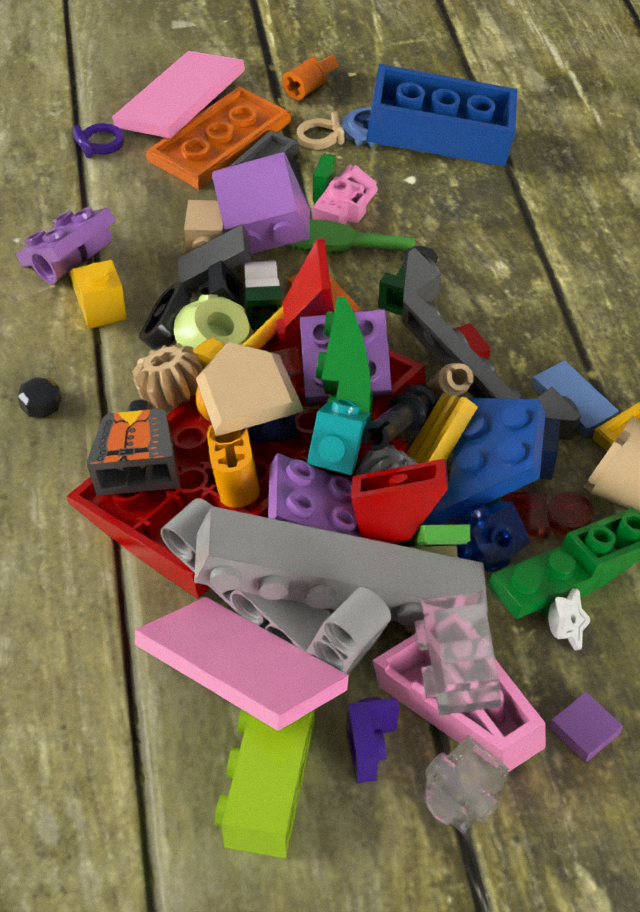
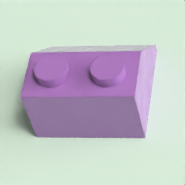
M285 152L212 172L224 230L228 232L242 224L249 232L251 254L310 239V208Z

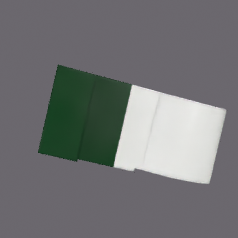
M276 260L245 262L246 316L252 329H259L271 317H258L253 313L255 309L269 307L276 312L282 307V295L277 278Z

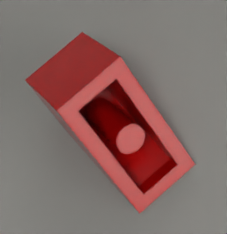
M445 459L352 476L351 501L361 537L395 545L403 540L411 539L448 490Z

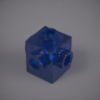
M513 502L474 504L464 509L459 514L461 519L452 524L470 525V541L467 544L452 545L457 547L458 558L482 562L484 570L488 573L498 571L509 565L511 562L510 557L531 543Z

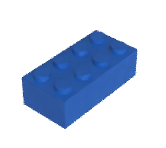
M379 64L366 141L382 146H394L411 149L416 152L444 155L449 158L472 160L487 165L506 166L516 131L517 89Z

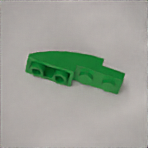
M337 297L334 312L328 311L326 314L324 337H328L329 342L327 352L319 353L316 378H322L325 394H330L327 403H333L334 399H344L358 403L361 411L370 413L369 422H371L373 395L364 339L356 316L345 297ZM324 468V471L327 473L346 477L344 473Z
M632 507L567 533L562 546L492 573L487 587L516 620L538 610L545 616H548L549 608L556 597L567 599L573 588L579 589L582 599L625 572L640 560V514Z

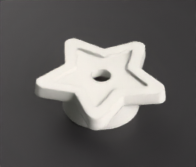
M572 588L567 599L564 597L555 598V601L549 608L548 622L553 636L557 639L568 638L574 651L581 650L583 630L589 625L590 617L582 609L579 589Z

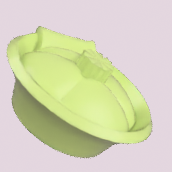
M212 294L200 295L198 301L184 306L174 321L176 342L181 343L183 347L192 346L193 349L210 338H216L225 345L227 342L241 345L254 334L245 314V309L241 305L227 298Z

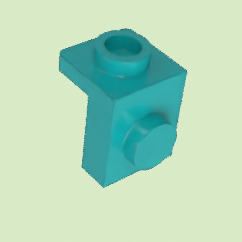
M334 399L333 403H326L317 411L307 464L352 475L356 468L364 427L369 422L370 413L361 411L358 403L344 399Z

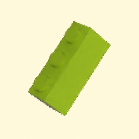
M315 709L279 731L246 711L240 710L238 733H242L243 738L240 748L232 747L230 751L226 776L227 779H232L229 795L220 794L215 813V826L222 827L224 848L287 858L315 723Z

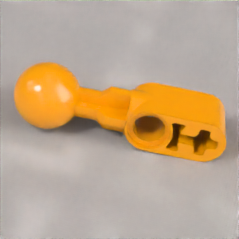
M198 387L196 391L197 408L200 414L211 422ZM211 424L208 427L207 440L211 466L220 500L228 507L247 506L253 503L260 494L248 428L216 436Z

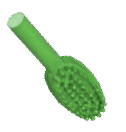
M310 219V239L288 245H292V249L296 246L299 251L303 248L304 252H307V249L311 251L317 239L325 238L326 251H329L330 255L332 251H335V254L342 251V254H344L345 250L349 252L353 246L406 252L409 248L415 246L416 237L355 232L349 225Z

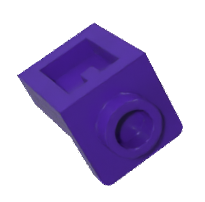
M369 697L357 703L348 704L346 734L356 784L377 780L379 761L386 760V745L383 733L397 730L399 704L396 698L381 699L379 697Z

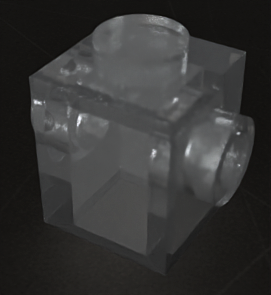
M468 735L449 755L442 752L428 766L425 772L427 782L424 801L427 802L428 809L436 819L446 825L452 824L464 834L476 820L480 824H484L495 813L501 802L499 796L504 792L509 768Z

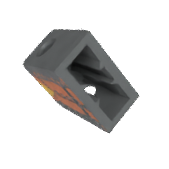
M135 400L128 405L127 412L109 413L102 418L87 459V467L97 496L181 487L173 438L165 410L161 408L153 409V406L148 401Z

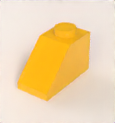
M112 260L74 268L69 272L70 280L88 329L127 320L123 288Z

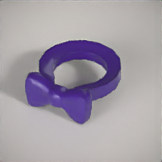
M100 123L91 125L83 131L80 125L73 126L74 139L82 148L86 158H91L93 154H111L123 147L124 135L117 126ZM97 132H109L116 136V139L108 144H96L88 140Z

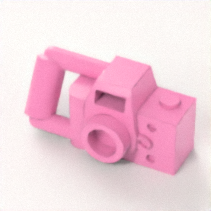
M348 165L339 177H334L326 191L312 207V220H326L346 224L347 222L359 223L366 214V205L378 190L377 182L357 165Z

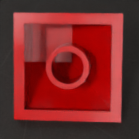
M325 238L315 241L283 301L284 319L277 320L279 344L287 343L290 360L302 358L300 317L326 315L328 311L334 312Z

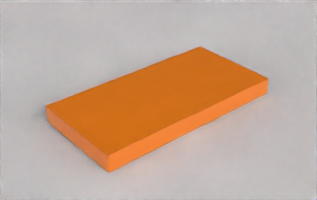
M239 86L195 116L171 139L164 138L146 150V158L148 162L199 190L213 180V171L229 167L270 130L277 133L291 122V112Z

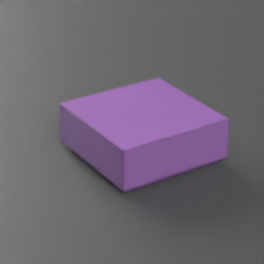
M585 692L551 719L549 728L586 763L620 735L623 725L591 695Z

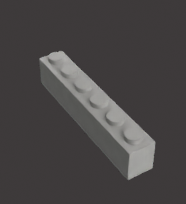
M213 506L210 507L197 532L194 583L209 585L217 590L241 591L260 595L268 600L282 599L307 604L315 609L329 608L336 610L357 588L365 587L379 595L386 603L391 613V621H397L404 626L427 627L456 609L471 629H473L488 612L484 566L482 562Z

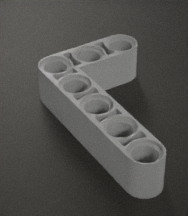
M195 498L161 529V536L166 546L194 573L197 532L212 506L201 498ZM209 586L245 619L347 675L365 658L391 620V613L386 603L379 595L365 587L357 588L331 614L326 609H315L303 603L282 599L268 600L256 594L235 590L221 591Z

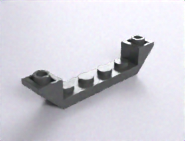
M416 248L408 252L403 295L402 323L443 366L451 363H461L467 365L472 370L473 382L468 392L474 398L523 399L515 387L507 386L497 376L494 366L488 359L479 357L469 347V343L462 332L458 329H452L442 319L440 311L431 302L439 297L440 269L431 258H425ZM550 387L534 399L540 400L546 411V418L560 419L559 439L570 440L576 435L581 415L570 398L561 396L553 387Z

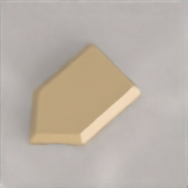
M227 342L196 378L216 436L303 412L300 400L279 354Z

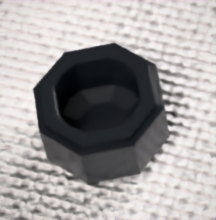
M34 377L21 384L18 400L20 408L29 417L45 418L59 409L61 394L59 386L51 378Z

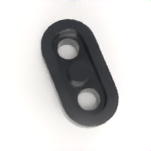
M176 282L163 292L156 301L139 334V339L152 350L163 345L168 347L175 340V318L184 306L191 303L190 299L192 297V293L183 284Z

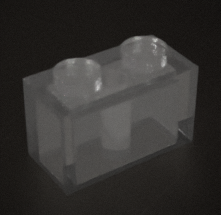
M483 591L421 600L424 620H417L414 623L419 651L429 650L431 659L430 666L421 667L426 698H437L439 716L501 707L500 683Z

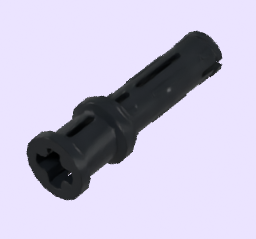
M417 383L410 385L403 393L396 395L390 401L386 412L365 425L362 435L364 445L366 446L370 441L374 440L375 442L369 449L375 451L382 450L403 431L410 432L419 428L428 419L438 402L437 395L433 389L425 384Z

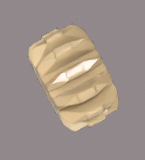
M176 343L171 347L163 345L157 351L150 350L147 357H142L137 361L138 365L132 372L134 375L133 381L141 399L148 401L152 406H156L157 409H163L168 405L175 408L178 403L183 401L190 402V397L196 395L198 388L196 378L204 370L202 361H199L197 355L193 353L192 346L183 347L181 343Z

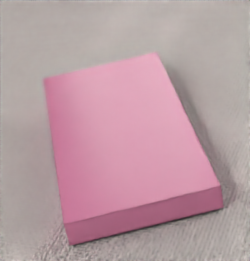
M187 51L112 116L114 126L124 130L171 139L245 71L243 60Z
M207 597L135 629L136 646L277 731L347 691L349 675Z

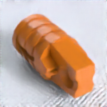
M334 54L320 61L317 60L315 55L283 75L282 85L286 94L293 100H302L312 91L328 83L326 75L339 67V63Z

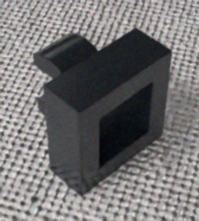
M222 260L209 266V281L201 284L199 291L203 295L212 294L227 298L244 308L243 284Z

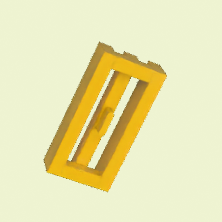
M442 393L406 455L415 459L417 464L445 459L446 462L478 406L466 397L459 398L456 395L450 396Z

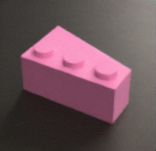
M456 609L372 660L378 686L503 775L546 748L544 720Z

